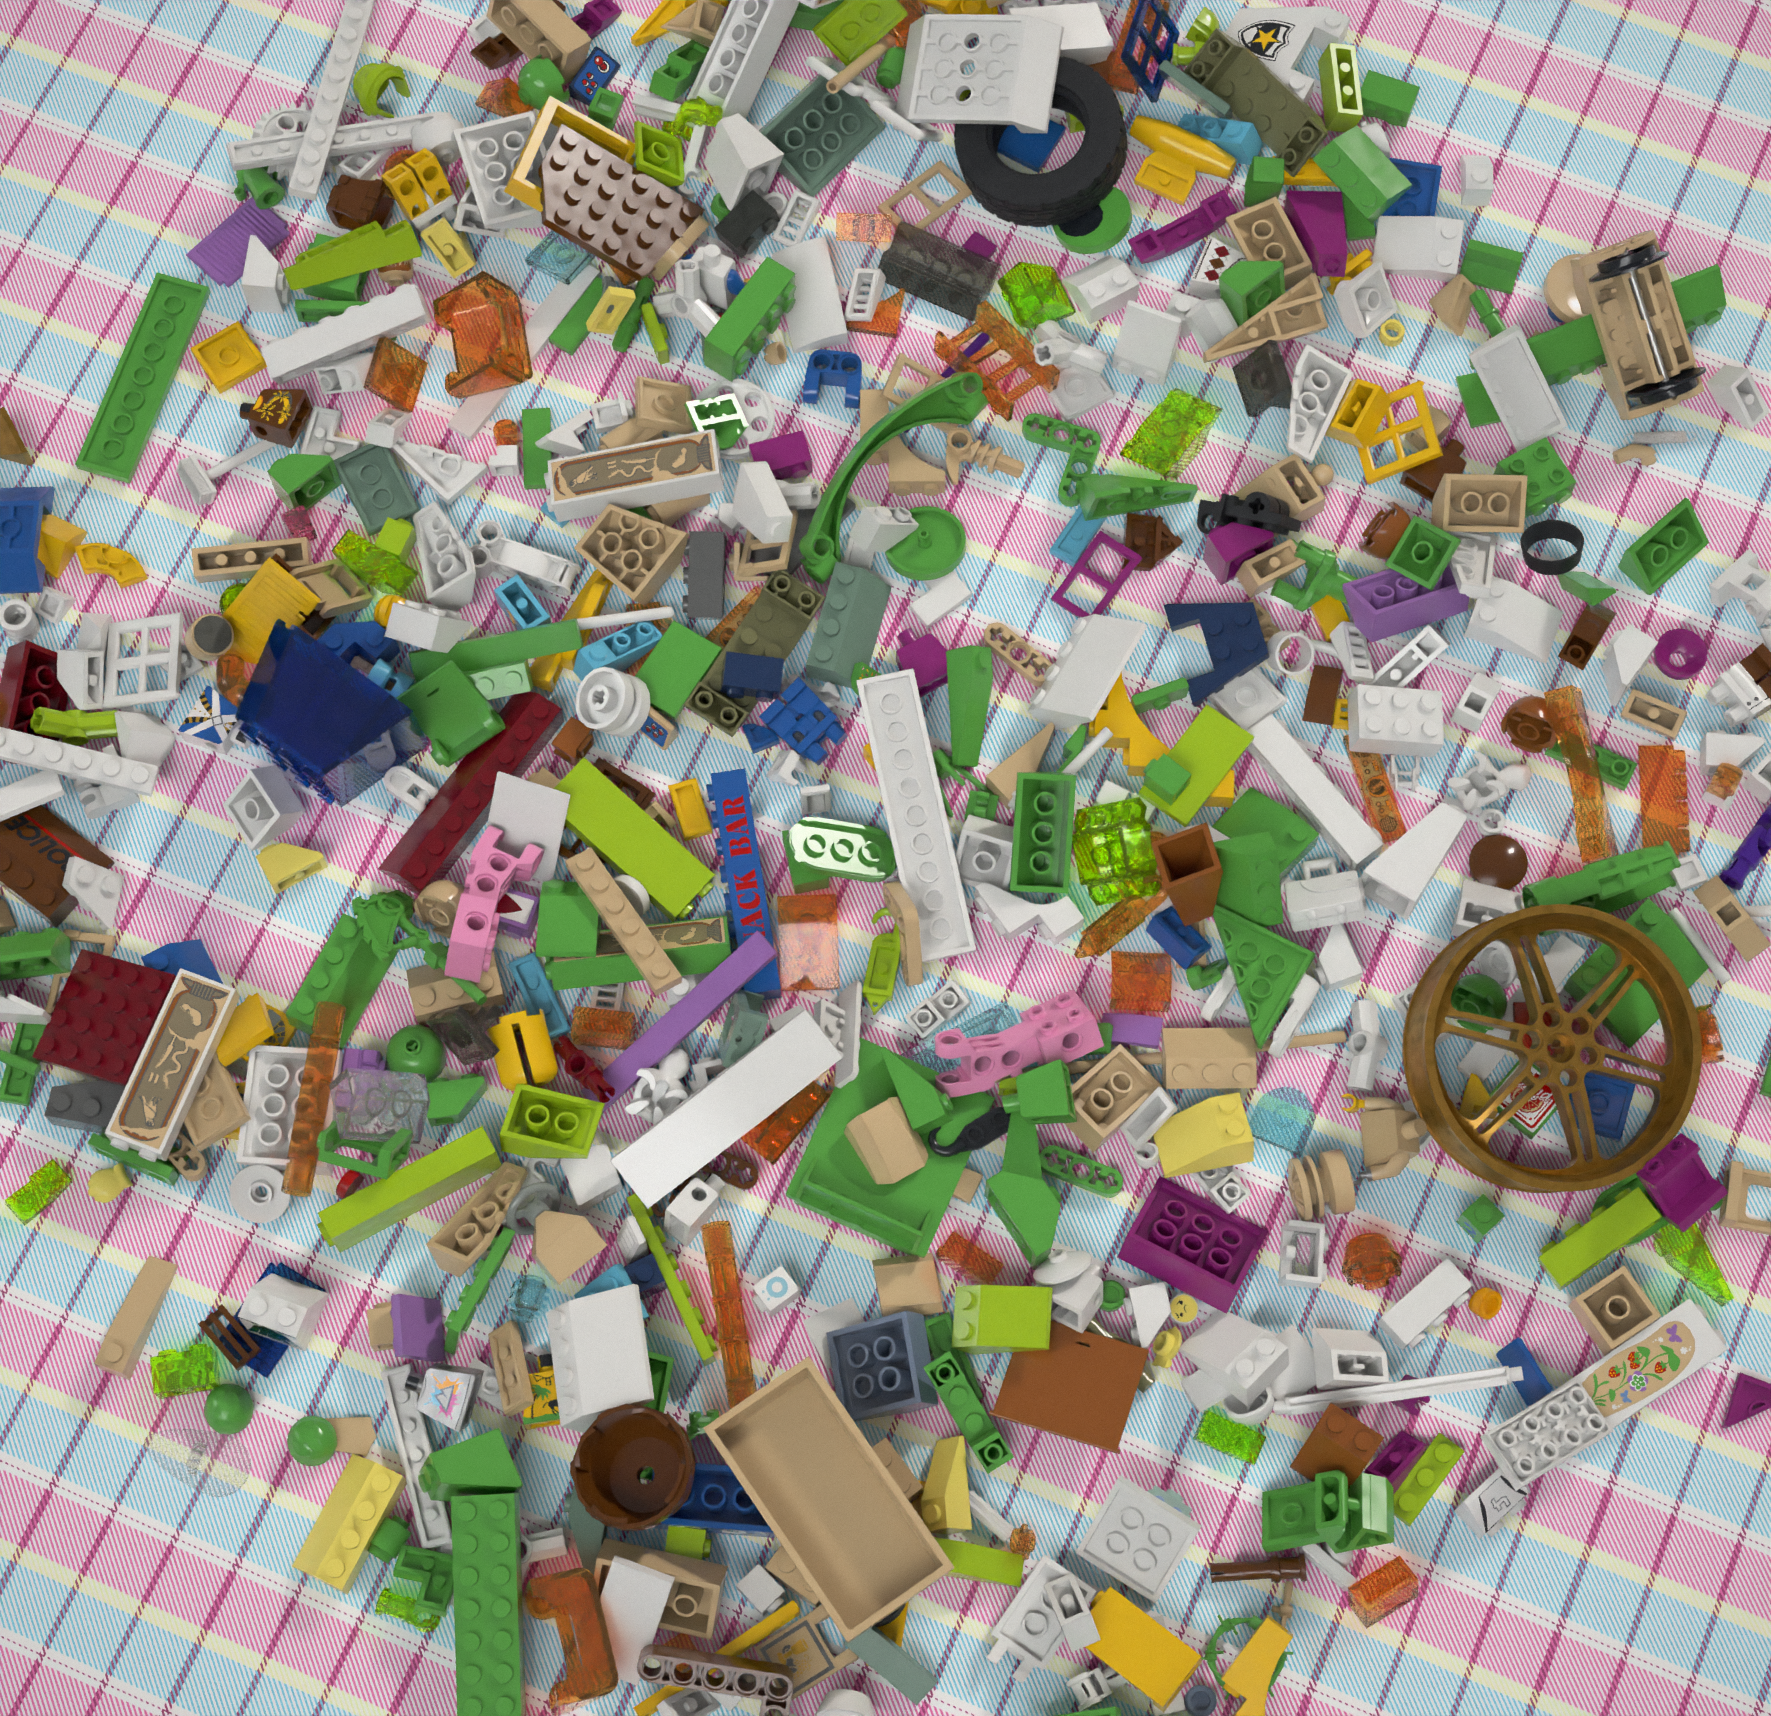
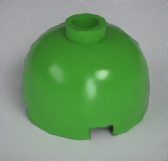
M541 54L526 63L518 76L519 98L525 105L529 104L537 110H541L549 96L564 104L569 101L570 96L568 90L566 92L563 91L561 85L565 83V80L557 67L548 58L542 60Z
M1480 973L1465 975L1459 979L1450 998L1452 1007L1458 1011L1501 1020L1505 1016L1508 1003L1501 985L1493 978ZM1457 1020L1464 1028L1484 1034L1488 1030L1492 1031L1494 1029L1493 1027Z
M408 1025L391 1036L387 1045L386 1060L390 1071L400 1082L407 1085L417 1086V1084L425 1082L430 1083L442 1073L446 1065V1049L441 1037L434 1030L426 1026Z

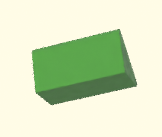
M1684 498L1625 550L1618 565V568L1647 595L1653 594L1709 544L1689 499Z

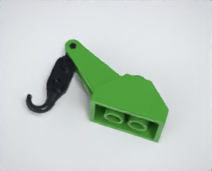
M996 1107L967 1124L956 1140L948 1146H941L936 1141V1135L941 1126L930 1131L928 1135L929 1146L935 1154L941 1157H951L961 1152L980 1150L1008 1133L1002 1171L986 1180L984 1196L1032 1269L1036 1270L1038 1266L1049 1259L1048 1255L1052 1250L1061 1207L1059 1202L1062 1201L1053 1185L1048 1187L1042 1178L1036 1124H1028L1022 1118L1020 1111L1006 1114L1004 1107Z

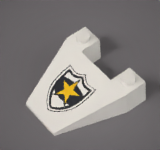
M1327 6L1242 8L1237 11L1225 33L1247 47L1295 94L1308 104L1312 96L1315 79L1294 69L1309 44L1324 51L1329 43L1342 44L1347 36L1351 17Z

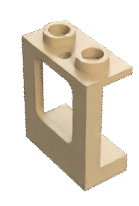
M1732 1160L1725 1167L1723 1185L1728 1194L1722 1198L1723 1203L1720 1207L1718 1226L1771 1235V1222L1748 1218L1745 1212L1748 1187L1750 1185L1771 1188V1173L1743 1168L1744 1162Z

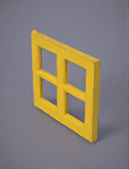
M1419 380L1387 393L1392 403L1413 395L1419 416L1396 425L1390 405L1385 414L1389 428L1375 433L1366 450L1357 447L1365 478L1369 485L1443 456L1423 389L1424 381ZM1422 427L1428 448L1405 457L1400 436ZM1392 439L1398 460L1375 469L1370 448Z

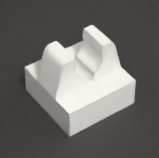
M793 750L782 751L778 753L766 777L773 782L793 786L798 784V781L792 777L793 769L801 773L806 768L799 760V754Z

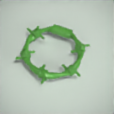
M1220 1615L1217 1616L1221 1625L1210 1640L1205 1651V1657H1202V1660H1207L1209 1668L1221 1687H1223L1225 1682L1221 1680V1674L1217 1671L1215 1660H1217V1654H1224V1651L1215 1650L1217 1639L1225 1631L1233 1630L1235 1635H1237L1238 1632L1234 1626L1246 1623L1249 1627L1256 1630L1263 1620L1255 1615L1249 1618H1227L1224 1621ZM1284 1651L1279 1658L1268 1687L1271 1697H1274V1694L1270 1688L1274 1685L1282 1671L1284 1663L1287 1661V1655H1293V1652ZM1227 1692V1694H1226V1696H1225V1698H1224L1225 1700L1228 1699V1697H1229V1695H1230L1229 1692Z

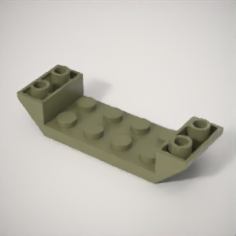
M1216 28L1183 71L1231 106L1232 112L1241 121L1253 123L1261 140L1276 154L1275 158L1284 159V170L1292 177L1297 175L1329 134L1322 118L1254 53L1220 29Z
M784 570L773 571L763 586L760 596L702 682L699 681L685 702L684 707L733 737L759 701L755 699L756 697L744 696V698L735 699L728 697L727 693H720L723 661L726 651L782 658L785 663L825 600V596Z

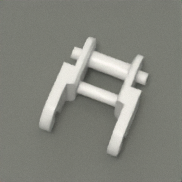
M1390 755L1389 779H1393L1391 786H1394V791H1397L1398 787H1411L1412 792H1415L1416 787H1419V782H1416V780H1418L1420 775V757L1415 755V765L1412 771H1398V768L1395 767V755ZM1398 775L1411 776V781H1398Z

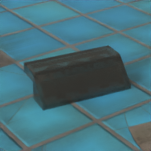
M901 221L898 223L891 247L882 254L878 269H881L886 276L885 283L974 322L992 291L1001 264Z

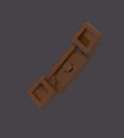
M552 0L563 12H565V5H563L558 0ZM503 32L495 39L489 36L470 51L471 55L489 70L500 68L523 54Z

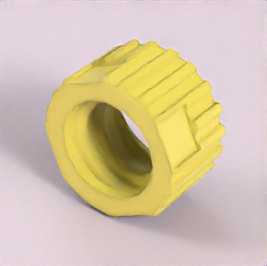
M1388 319L1381 325L1379 340L1388 347L1400 345L1405 334L1404 326L1399 320ZM1393 330L1397 332L1398 335L1396 337L1389 336L1386 333V331Z

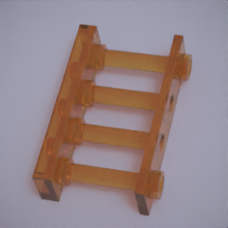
M987 300L977 305L975 323L950 340L941 331H938L935 335L934 351L937 357L945 361L956 372L977 373L982 379L983 388L981 392L988 399V404H990L992 410L997 415H1001L1007 422L1012 419L1014 401L1036 386H1042L1050 393L1058 387L1060 370L1054 365L1041 366L1036 363L1035 355L1033 354L1034 346ZM981 332L987 333L994 340L969 358L958 348ZM1000 349L1012 357L1011 360L987 376L977 367L978 364ZM1017 368H1023L1031 377L1005 394L996 385L998 381Z

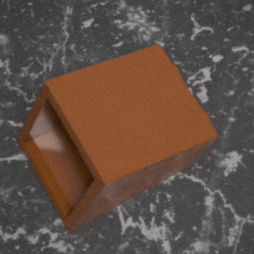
M1207 822L1151 843L1165 890L1184 926L1213 916L1223 870Z
M1330 1403L1290 1465V1468L1311 1482L1315 1481V1474L1333 1470L1344 1471L1348 1477L1349 1489L1350 1485L1355 1482L1368 1465L1385 1437L1333 1403Z

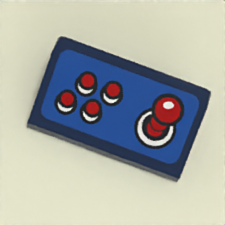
M595 46L569 85L570 97L590 106L598 88L606 89L621 68V65L601 48Z

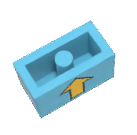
M518 574L494 589L497 604L517 630L551 623L548 613Z

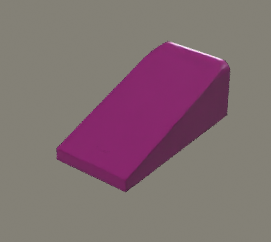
M1401 1430L1365 1469L1364 1473L1387 1478L1393 1486L1394 1495L1426 1450L1427 1444Z

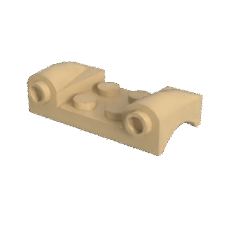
M635 416L601 437L598 449L601 451L664 439V437L662 436V430L636 426ZM710 493L646 505L644 507L653 521L671 527L678 519L691 510L710 504Z

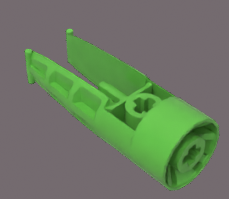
M1667 840L1663 842V845L1646 847L1583 866L1584 870L1558 879L1555 876H1550L1527 884L1522 888L1524 907L1566 904L1611 913L1652 896L1669 886H1676L1670 871L1680 867L1681 863ZM1544 931L1538 935L1545 937L1559 931Z

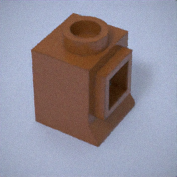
M571 716L551 743L556 748L553 751L554 754L575 767L579 759L585 757L595 744L593 737L594 729L586 727L581 721Z

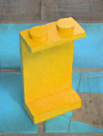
M1111 1586L1106 1592L1099 1591L1090 1604L1093 1607L1090 1612L1101 1640L1085 1648L1152 1699L1154 1706L1164 1713L1200 1666L1202 1656Z

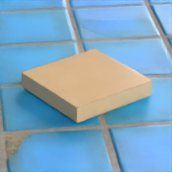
M637 376L635 380L636 426L679 434H690L693 430V424L684 404L692 401L691 386Z

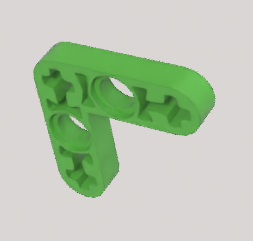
M1033 413L1027 415L1022 423V434L1026 440L1070 454L1059 485L1058 498L1067 507L1077 506L1080 502L1076 490L1081 479L1092 474L1100 451V436L1093 430L1041 414ZM1034 423L1038 424L1039 429H1036L1035 432H1031L1030 427H1032ZM1047 427H1050L1049 437L1045 436V432H1047ZM1063 430L1068 433L1069 438L1061 442L1057 441L1053 434L1056 431ZM1077 435L1076 443L1072 445L1073 437ZM1087 440H1091L1092 445L1089 448H1084V443ZM1078 462L1083 463L1087 466V471L1077 474L1072 470V465ZM1072 481L1077 482L1075 494L1072 497H1068L1067 491L1070 490Z

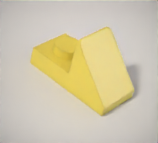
M444 217L421 232L420 236L453 279L476 265V260L466 234L463 231L456 234Z

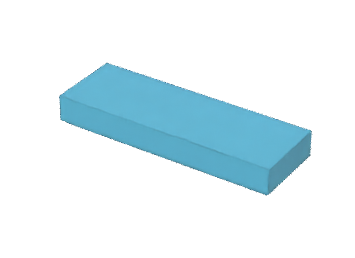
M1079 506L1050 548V554L1074 567L1107 517L1085 521L1081 506Z
M530 953L508 963V967L530 1014L540 1015L539 1009L544 1011L550 1040L571 1032L557 998L536 957V953Z

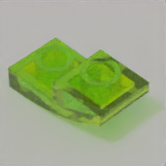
M52 1159L30 1175L27 1184L5 1199V1205L25 1226L54 1202L72 1183V1179Z
M1207 1410L1204 1411L1193 1439L1230 1457L1255 1465L1266 1436L1241 1423L1235 1424Z

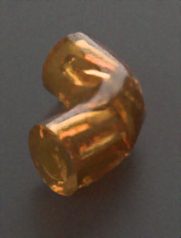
M235 654L221 656L217 660L215 675L217 686L222 695L242 712L268 719L272 711L275 692L259 688L247 681L245 678V662L240 656Z

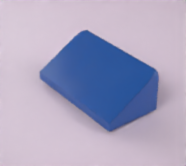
M1172 906L1153 916L1146 927L1147 933L1184 970L1191 967L1212 947L1191 925L1184 926L1177 911Z
M1516 1338L1497 1352L1496 1356L1502 1366H1509V1368L1522 1367L1524 1380L1514 1381L1513 1384L1527 1406L1533 1405L1552 1392L1551 1385L1521 1338Z

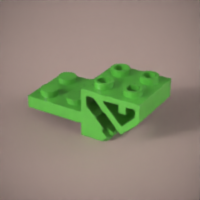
M1333 1470L1315 1474L1314 1482L1262 1492V1548L1269 1553L1326 1542L1334 1553L1337 1554L1394 1543L1393 1486L1385 1477L1361 1473L1348 1489V1477L1345 1472Z

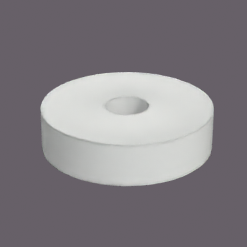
M617 875L613 878L641 918L650 908V898L646 889L638 880L629 875Z

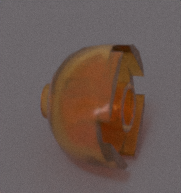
M1708 1003L1696 1006L1695 1009L1701 1033L1702 1064L1724 1062L1725 1056L1718 1055V1051L1723 1050L1717 1018L1714 1017V1014L1709 1015L1708 1012L1714 1010L1713 1004Z

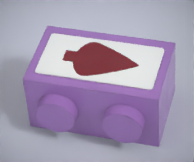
M509 888L497 905L496 913H500L498 929L504 930L505 934L515 939H522V936L531 939L538 921L540 898Z

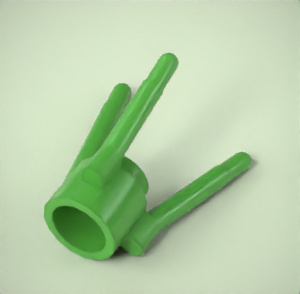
M943 749L932 753L937 776L941 780L951 775L961 786H964L965 781L956 772L958 771L978 789L994 795L991 790L962 766H953L952 756H948ZM940 785L945 811L951 818L953 817V812Z

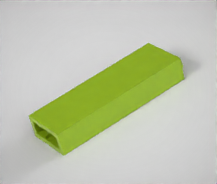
M583 757L554 788L555 790L570 794L564 825L589 848L591 847L618 874L629 875L638 880L646 889L650 902L672 922H675L678 917L684 920L694 909L691 903L698 896L703 899L714 887L711 882L715 874L586 758Z
M483 1126L397 1170L387 1180L380 1179L318 1212L322 1222L318 1223L317 1226L329 1247L335 1245L341 1253L492 1173L502 1164Z

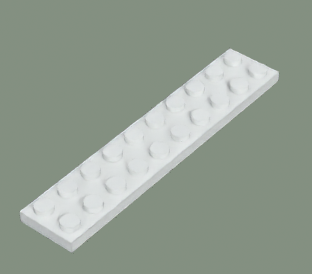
M914 669L856 680L900 883L915 905L918 913L922 963L976 952Z

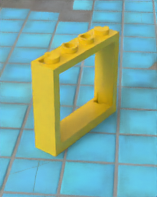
M549 96L536 118L504 192L542 212L543 206L540 202L542 188L525 180L550 123L557 127L564 124L632 166L635 163V158L632 157L635 151V143Z

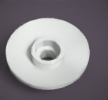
M249 1165L236 1174L230 1185L229 1195L233 1208L241 1217L254 1223H267L279 1218L286 1211L291 1198V1190L285 1176L276 1168L266 1165ZM264 1186L267 1189V1194H260L257 1191V1187Z
M1054 1250L1048 1255L1049 1259L1036 1268L1033 1278L1040 1285H1053L1065 1282L1083 1273L1091 1265L1092 1257L1086 1251Z

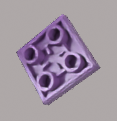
M405 1294L392 1295L390 1314L393 1321L395 1357L430 1362L444 1361L441 1300Z

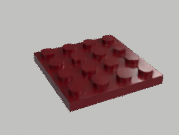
M81 949L51 1014V1021L47 1023L32 1057L40 1062L126 1087L176 976L171 973Z

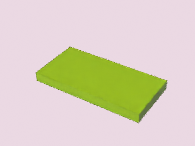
M1206 704L1167 754L1168 757L1192 774L1189 786L1171 806L1144 785L1139 790L1138 795L1183 827H1187L1253 742L1254 736Z

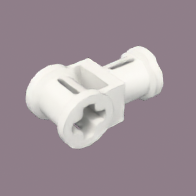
M1098 1667L1070 1679L1065 1684L1068 1688L1072 1689L1079 1703L1078 1710L1081 1712L1104 1701L1105 1698L1111 1696L1112 1690L1126 1683L1131 1685V1683L1121 1675L1107 1680L1118 1673L1110 1667L1100 1670Z

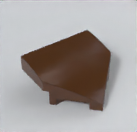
M1127 513L1125 516L1123 545L1142 557L1140 563L1134 568L1135 571H1151L1183 544L1182 539L1178 535L1175 536L1162 522L1163 518L1160 515L1156 518L1154 516ZM1123 556L1121 569H1124L1129 562Z

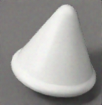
M1493 941L1480 951L1478 961L1481 974L1496 980L1503 989L1510 987L1518 975L1510 948L1500 941ZM1524 951V953H1525V955H1526V958H1527V961H1528V959H1529L1528 953Z

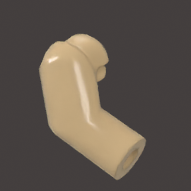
M1635 443L1612 453L1616 464H1621L1633 458H1641L1643 466H1650L1655 464L1657 460L1654 455L1656 451L1652 447Z

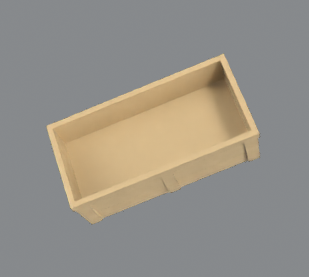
M809 1356L703 1428L847 1643L853 1641L954 1569L951 1561Z

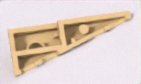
M1311 273L1203 353V362L1207 363L1318 333L1326 329L1328 324L1320 300L1324 297L1316 273Z

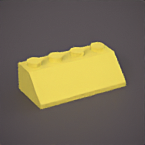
M352 1454L292 1567L348 1595L370 1554L367 1551L371 1546L370 1542L384 1518H389L407 1484L406 1479L402 1475L374 1461Z

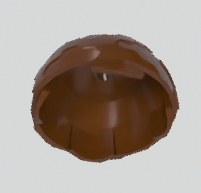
M623 1404L599 1414L597 1419L584 1432L578 1443L574 1458L570 1463V1474L574 1481L578 1499L585 1506V1510L591 1517L606 1526L623 1531H641L660 1525L662 1521L675 1514L682 1507L692 1489L696 1463L693 1446L688 1435L670 1414H665L647 1406ZM653 1468L655 1472L653 1481L649 1484H642L640 1476L643 1470Z

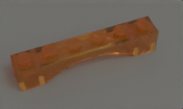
M1569 685L1544 692L1549 719L1556 734L1569 777L1575 811L1576 838L1582 863L1590 864L1619 855L1581 689Z

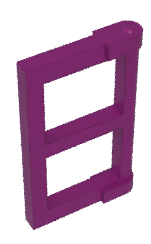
M1099 531L1051 597V601L1077 618L1089 616V613L1063 597L1080 573L1107 591L1092 612V614L1101 615L1136 565L1140 563L1142 557L1104 532ZM1101 543L1129 560L1113 584L1085 567Z

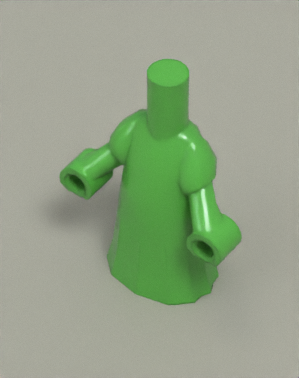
M268 166L237 170L238 184L234 190L237 200L242 201L247 198L244 189L246 184L259 209L265 210L275 206L285 196V189L275 181L278 180V172L275 171L269 175L267 173Z

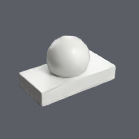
M1327 1543L1324 1544L1322 1549L1317 1544L1305 1545L1299 1548V1552L1304 1553L1305 1558L1343 1591H1348L1357 1581L1353 1575L1344 1569L1350 1564L1353 1551L1335 1554Z

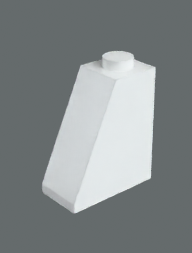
M766 461L740 463L732 516L763 544L788 542L793 515Z

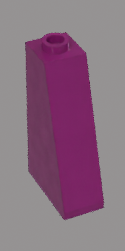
M1286 190L1284 212L1307 253L1316 276L1345 277L1347 244L1342 192Z

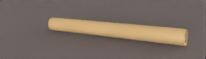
M890 34L885 35L829 80L826 84L827 90L832 94L841 90L884 55L889 48L894 47L896 43L895 38Z

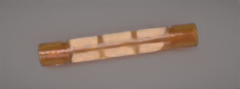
M326 1001L316 1003L311 1029L315 1033L311 1034L287 1154V1159L290 1162L285 1165L281 1192L292 1196L310 1197L312 1194L320 1150L316 1147L320 1132L324 1130L346 1007L338 1003Z
M715 1221L702 1225L701 1233L706 1263L708 1264L713 1296L712 1303L715 1309L719 1334L718 1341L719 1347H721L730 1410L757 1391V1386L753 1375L748 1343L749 1337L746 1331L742 1306L743 1299L737 1275L731 1224L729 1221Z

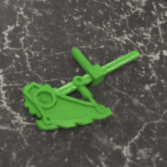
M399 890L388 893L378 892V895L372 894L368 900L362 899L361 896L352 900V910L354 916L357 915L356 924L359 930L363 929L362 936L367 944L371 943L372 952L381 962L388 961L392 951L415 947L425 952L423 960L433 970L442 968L445 971L449 945L445 946L441 941L433 944L428 939V931L418 929L410 921L414 911L412 910L414 899ZM399 926L409 937L399 940L397 944L392 945L395 931ZM451 977L479 1006L487 1001V996L472 981Z

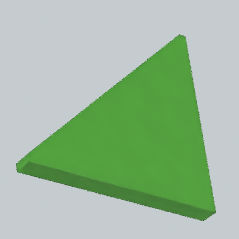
M1215 904L1213 918L1257 1047L1262 1049L1314 960L1315 953Z

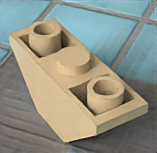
M1715 875L1693 891L1746 962H1749L1771 946V943L1718 875Z

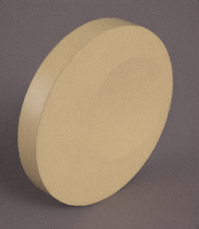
M1572 254L1559 259L1551 267L1544 280L1543 291L1545 300L1551 311L1565 323L1589 315L1582 314L1574 290L1570 263L1571 259L1584 254ZM1601 261L1585 266L1584 270L1588 282L1589 278L1598 272L1597 264Z

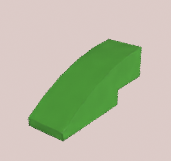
M691 40L668 55L666 64L654 71L649 91L673 102L695 82L710 48Z

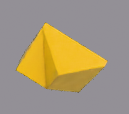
M42 515L38 558L45 565V574L56 579L60 578L76 552L75 546L81 545L86 537V530L54 515Z

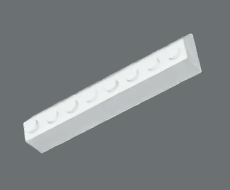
M731 0L686 100L721 118L739 113L746 119L799 2L796 0Z

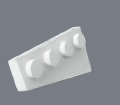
M1445 531L1462 540L1449 561L1459 593L1466 594L1474 599H1488L1491 590L1497 536L1481 532Z

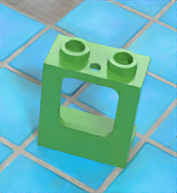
M344 1112L335 1121L333 1120L327 1129L320 1132L316 1147L320 1149L318 1161L386 1180L408 1159L413 1133L412 1130L401 1128L387 1142L348 1132L346 1131L349 1116L347 1112ZM346 1146L378 1156L369 1163L334 1152L339 1147Z

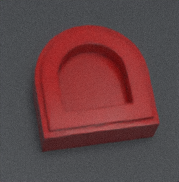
M348 1170L336 1187L338 1198L343 1200L354 1194L364 1181V1176L358 1171Z

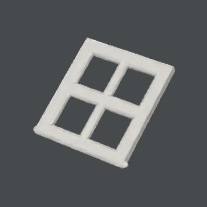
M182 613L109 623L103 708L110 709L174 700L180 697L184 615ZM171 627L169 652L148 654L150 630ZM141 631L140 656L119 659L121 634ZM168 664L167 689L146 691L147 668ZM139 668L137 693L117 696L118 671Z

